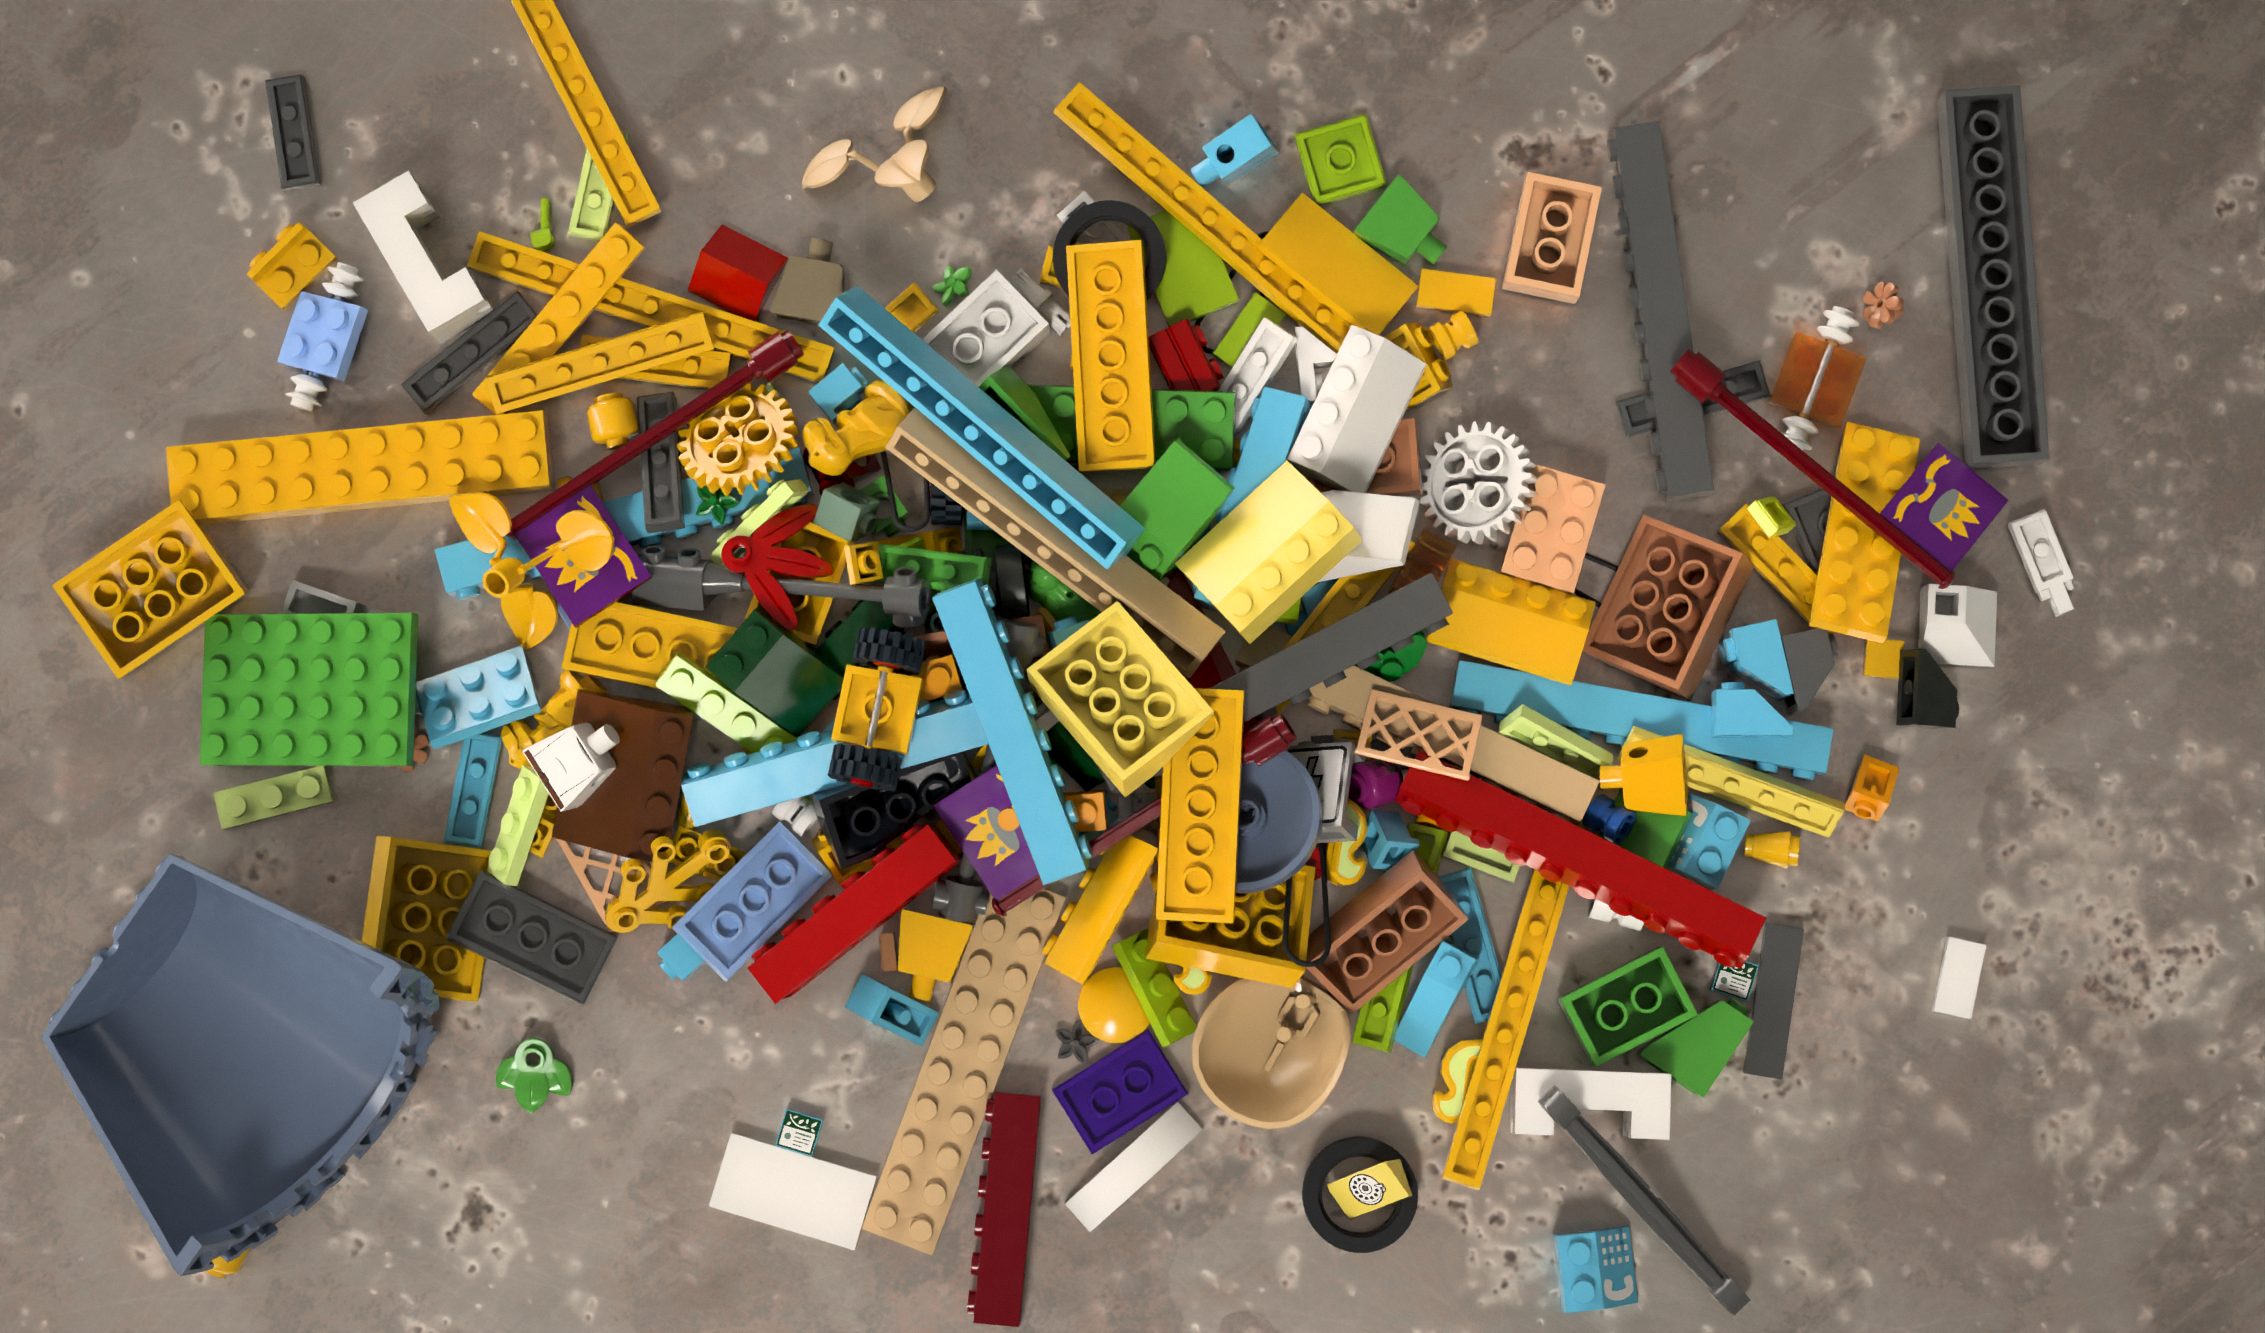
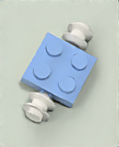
M340 262L337 263L336 268H327L333 274L331 282L322 283L327 293L331 294L329 298L303 291L300 292L277 362L285 366L304 370L306 375L299 374L291 377V380L296 384L294 392H289L285 395L292 398L290 405L312 412L314 406L322 407V404L316 400L318 392L327 391L324 383L316 378L323 375L345 381L368 310L361 306L345 302V300H351L359 296L353 290L355 282H362L364 279L358 276L359 269Z

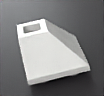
M1927 584L1920 590L1918 649H1926L1936 663L1940 665L1994 667L1997 591L1962 585H1950L1944 589L1938 588L1939 584Z

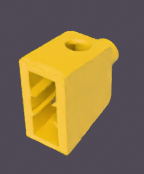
M1683 734L1624 744L1622 746L1621 765L1600 766V788H1623L1624 807L1628 810L1687 816L1688 785Z
M902 909L898 971L913 974L908 997L931 1002L935 980L952 982L974 929L973 925Z

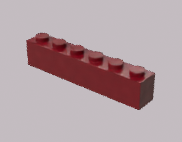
M995 1092L994 1100L987 1099L985 1122H992L991 1138L983 1137L981 1160L988 1161L987 1176L980 1175L978 1198L985 1199L984 1213L976 1214L974 1237H981L980 1252H973L971 1262V1275H977L978 1278L976 1291L969 1290L967 1313L974 1314L973 1323L1020 1327L1041 1096Z

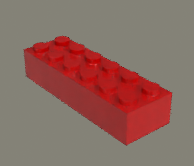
M918 823L901 837L905 842L896 850L894 847L891 849L888 847L871 860L875 867L867 873L858 871L841 884L844 889L837 897L834 894L824 897L811 908L814 912L812 917L807 921L805 918L797 919L781 932L785 937L778 944L775 941L771 944L768 942L751 956L755 962L747 967V969L775 1004L786 1002L936 883L938 879H941L961 863L962 858L936 825L927 824L925 826Z

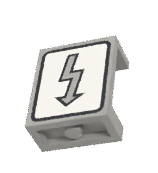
M1335 739L1332 743L1322 744L1303 741L1287 749L1308 770L1320 793L1323 821L1317 843L1357 841L1358 826L1346 815L1352 765L1366 761L1367 757L1355 754L1356 745L1350 740Z

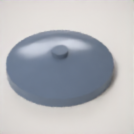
M1287 750L1260 767L1255 762L1250 764L1245 762L1242 764L1236 893L1264 891L1290 879L1308 861L1319 840L1323 821V808L1319 790L1308 770Z

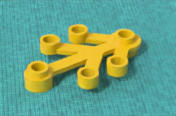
M719 829L705 831L698 839L699 851L668 874H666L668 862L675 857L676 849L669 837L661 836L656 838L651 844L653 858L648 886L637 897H635L637 884H640L645 879L646 873L641 861L637 859L626 860L620 868L623 877L620 895L608 904L605 912V920L608 927L615 932L626 933L636 929L641 923L667 924L673 930L672 927L679 920L673 921L672 919L678 915L683 917L687 913L685 907L681 905H674L669 909L648 907L656 901L698 902L714 884L703 883L699 886L678 885L709 862L718 864L726 860L731 850L726 834ZM662 847H669L665 852H658ZM638 869L637 873L628 875L630 870Z

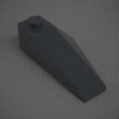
M963 752L900 769L897 787L894 791L874 790L869 787L863 788L858 785L846 784L810 794L819 825L839 868L842 870L876 857L887 848L886 845L902 832L906 833L915 826L914 823L931 809H935L934 804L970 782L971 777Z

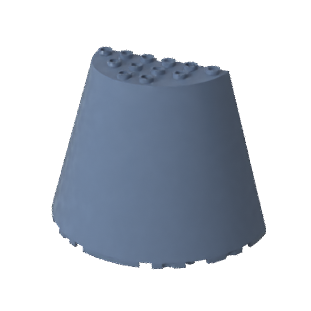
M169 854L168 857L158 864L156 874L147 887L137 894L134 899L135 904L126 917L115 925L112 935L114 938L112 946L110 948H102L94 955L91 961L92 965L83 978L72 986L70 996L61 1009L51 1016L49 1026L41 1037L171 1266L180 1276L213 1269L214 1263L212 1260L220 1256L226 1262H230L247 1249H254L278 1233V1228L275 1226L276 1223L288 1214L295 1217L303 1208L306 1211L310 1209L329 1188L335 1186L346 1175L340 1168L343 1164L345 1165L353 1154L359 1160L364 1156L392 1121L417 1082L411 1076L416 1063L420 1067H424L429 1056L427 1051L434 1042L437 1030L431 1024L432 1013L440 1009L438 993L433 989L434 984L432 980L419 968L181 856Z

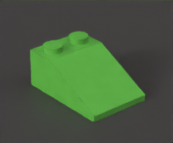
M1009 365L989 375L979 386L983 392L1065 461L1071 457L1034 391Z
M1176 439L1120 505L1124 511L1146 528L1127 556L1161 581L1178 569L1175 563L1197 543L1235 487L1183 442Z

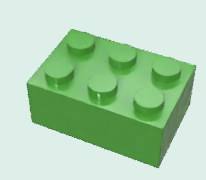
M1663 946L1657 947L1557 998L1591 1067H1597L1698 1015Z

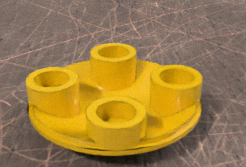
M1111 967L1100 970L1092 975L1082 987L1078 1000L1079 1015L1085 1028L1094 1037L1109 1043H1123L1140 1035L1150 1022L1123 968Z

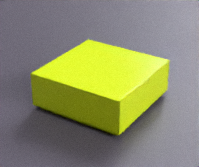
M1774 496L1755 500L1747 508L1769 538L1786 534L1796 526L1795 521Z

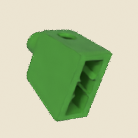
M1399 174L1354 230V234L1368 246L1404 265L1410 261L1416 252L1432 264H1435L1447 249L1445 244L1431 234L1438 225L1440 218Z

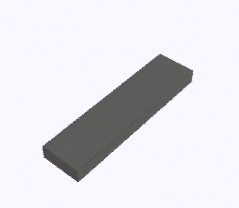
M519 291L515 292L404 381L401 386L422 412L427 415L506 352L537 317V313Z
M1760 360L1723 371L1727 374L1722 380L1728 385L1726 388L1745 404L1771 396ZM1650 392L1615 402L1626 438L1656 430L1654 418L1648 419L1645 409V396H1650ZM1708 398L1703 404L1701 403L1703 416L1726 410L1716 401L1713 403Z
M674 391L637 397L639 435L677 411ZM678 430L640 454L645 529L648 534L685 528L681 462L679 460L680 451L677 448L679 443Z
M1765 923L1751 1014V1020L1754 1022L1749 1028L1743 1068L1744 1074L1775 1079L1783 1078L1804 929L1771 923Z

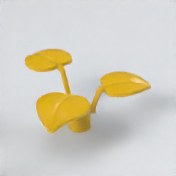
M483 492L455 494L448 498L456 521L470 543L485 553H493L497 550L495 557L489 561L493 567L483 575V586L490 595L501 598V609L506 622L515 634L518 645H522L524 650L546 639L554 630L558 621V609L552 596L543 590L533 591L531 583L521 584L525 579L526 571L566 548L572 563L585 571H595L602 568L612 556L614 537L607 523L591 512L574 510L562 516L556 524L557 533L563 542L525 564L516 558L508 557L502 559L507 547V541L503 536L507 535L512 527L511 518L505 505L495 496Z

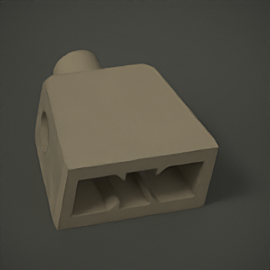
M811 238L807 258L790 256L771 305L770 313L773 318L818 326L834 299L845 292L844 267L841 264L830 262L832 242Z

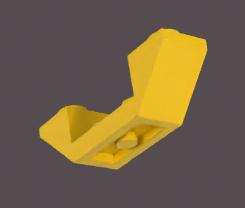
M959 526L844 546L850 585L883 579L879 544L897 546L914 537H919L924 540L926 550L955 554L957 551H962Z

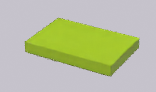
M1167 210L1149 216L1158 227L1166 249L1165 273L1154 294L1168 327L1184 319L1192 322L1239 302L1238 295L1223 260L1218 254ZM1128 225L1127 230L1131 240L1143 241L1137 231ZM1143 241L1144 266H1145V268H1146V264H1147V251H1146V246H1145L1144 241Z

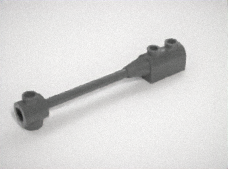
M654 545L645 547L642 550V554H638L652 579L633 590L632 596L633 605L705 611L718 594L744 592L745 590L752 589L749 586L745 573H735L725 566L713 563L712 560L701 559L700 551L697 549H684L678 552V557L665 556L664 547ZM909 567L896 569L894 576L887 577L884 587L774 577L786 594L882 602L885 614L893 615V623L899 627L908 628L923 623V617L927 615L930 607L931 586L929 580L917 578V571Z
M995 615L997 622L1003 620L1008 630L1010 642L1006 643L1011 658L1016 656L1021 664L1024 678L1020 679L1023 690L1025 693L1030 692L1033 696L1034 691L1030 687L1026 669L1032 665L1033 658H1042L1046 636L1039 635L1040 627L1037 625ZM989 744L986 747L981 774L997 765ZM964 852L958 876H947L946 880H937L932 909L939 910V916L952 921L975 923L977 915L985 916L989 894L982 892V883L973 880L975 868Z

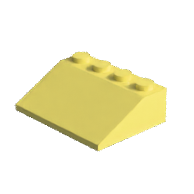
M1286 461L1184 554L1175 565L1240 635L1251 644L1363 540L1355 527L1297 469Z
M1118 601L1026 669L1032 690L1124 797L1153 777L1214 715V710Z

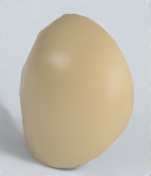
M1301 976L1293 988L1241 978L1220 992L1201 1016L1192 1043L1193 1069L1202 1090L1228 1116L1247 1125L1264 1129L1291 1127L1316 1112L1336 1086L1349 1052L1351 1022L1348 1012L1337 998L1320 985Z

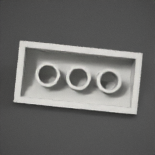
M1351 325L1288 455V462L1302 475L1340 491L1366 493L1427 367L1426 363L1388 339Z

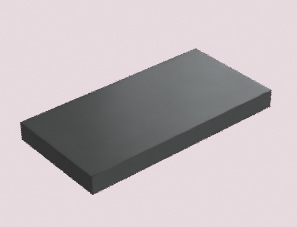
M480 870L446 940L584 1006L617 940V936L515 886L505 885L496 877Z

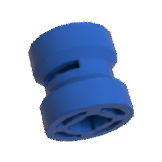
M1600 794L1587 808L1583 818V825L1593 832L1601 831L1606 840L1619 845L1632 831L1636 821V814L1625 807H1615L1613 799L1605 794Z

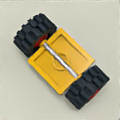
M858 629L852 660L861 666L870 667V669L846 665L831 737L833 742L842 744H837L833 747L828 771L829 778L836 779L839 782H846L849 785H858L863 788L869 787L874 790H896L902 758L895 754H889V752L907 756L909 754L923 679L907 675L920 674L926 646L925 641L913 638V636L908 634L903 635L901 632H890L886 629Z

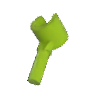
M548 198L541 199V229L530 232L532 245L535 250L539 251L552 249L555 245L554 236L550 228V199Z

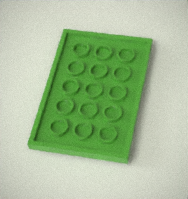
M418 614L214 615L205 622L199 765L413 766Z

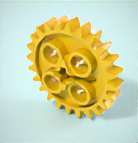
M750 382L745 385L743 391H736L687 423L686 425L689 429L678 431L683 440L677 444V448L681 453L679 460L690 479H694L700 488L707 486L712 494L721 488L724 495L728 496L732 488L736 487L739 494L743 495L746 485L749 484L756 491L759 489L758 480L763 478L771 483L770 472L772 470L780 473L784 471L780 465L781 460L791 461L793 459L788 449L798 446L793 437L799 434V430L795 425L797 419L786 399H781L775 389L768 392L765 385L761 384L755 391Z

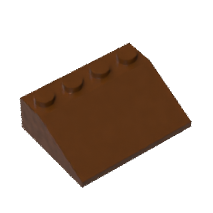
M577 689L571 726L588 722L595 731L605 724L612 726L620 738V742L608 750L616 763V769L578 808L560 812L558 807L556 808L552 837L627 858L652 861V842L661 836H666L670 839L672 836L693 720L692 711L686 706ZM662 847L658 852H665L669 847Z

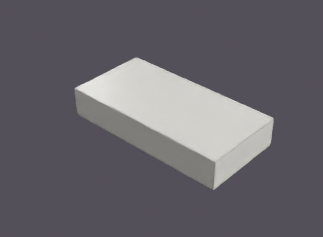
M1953 937L1946 938L1932 1006L1933 1012L1964 1019L1972 1018L1986 945Z

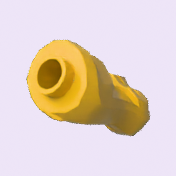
M876 380L865 387L864 400L857 404L852 410H844L837 415L836 426L839 430L835 431L830 422L824 418L809 421L803 428L802 437L804 445L809 452L808 462L810 466L824 474L836 476L841 475L852 461L862 456L886 451L885 447L897 426L912 411L911 403L885 381Z
M564 670L560 674L559 683L561 688L550 698L544 707H541L542 712L533 715L539 722L534 730L521 719L506 724L501 729V738L509 753V763L519 769L522 768V765L532 767L522 751L571 727L577 689L609 694L606 688L592 675L582 677L578 672Z

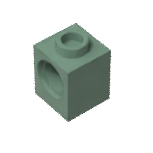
M842 482L823 490L813 523L848 542H853L870 535L874 531L878 522L876 514L880 501Z

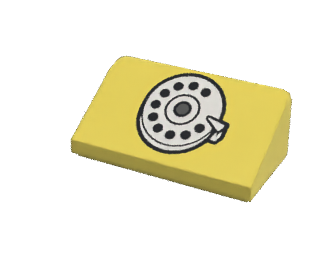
M1400 1159L1382 1162L1327 1184L1329 1192L1349 1219L1412 1196Z

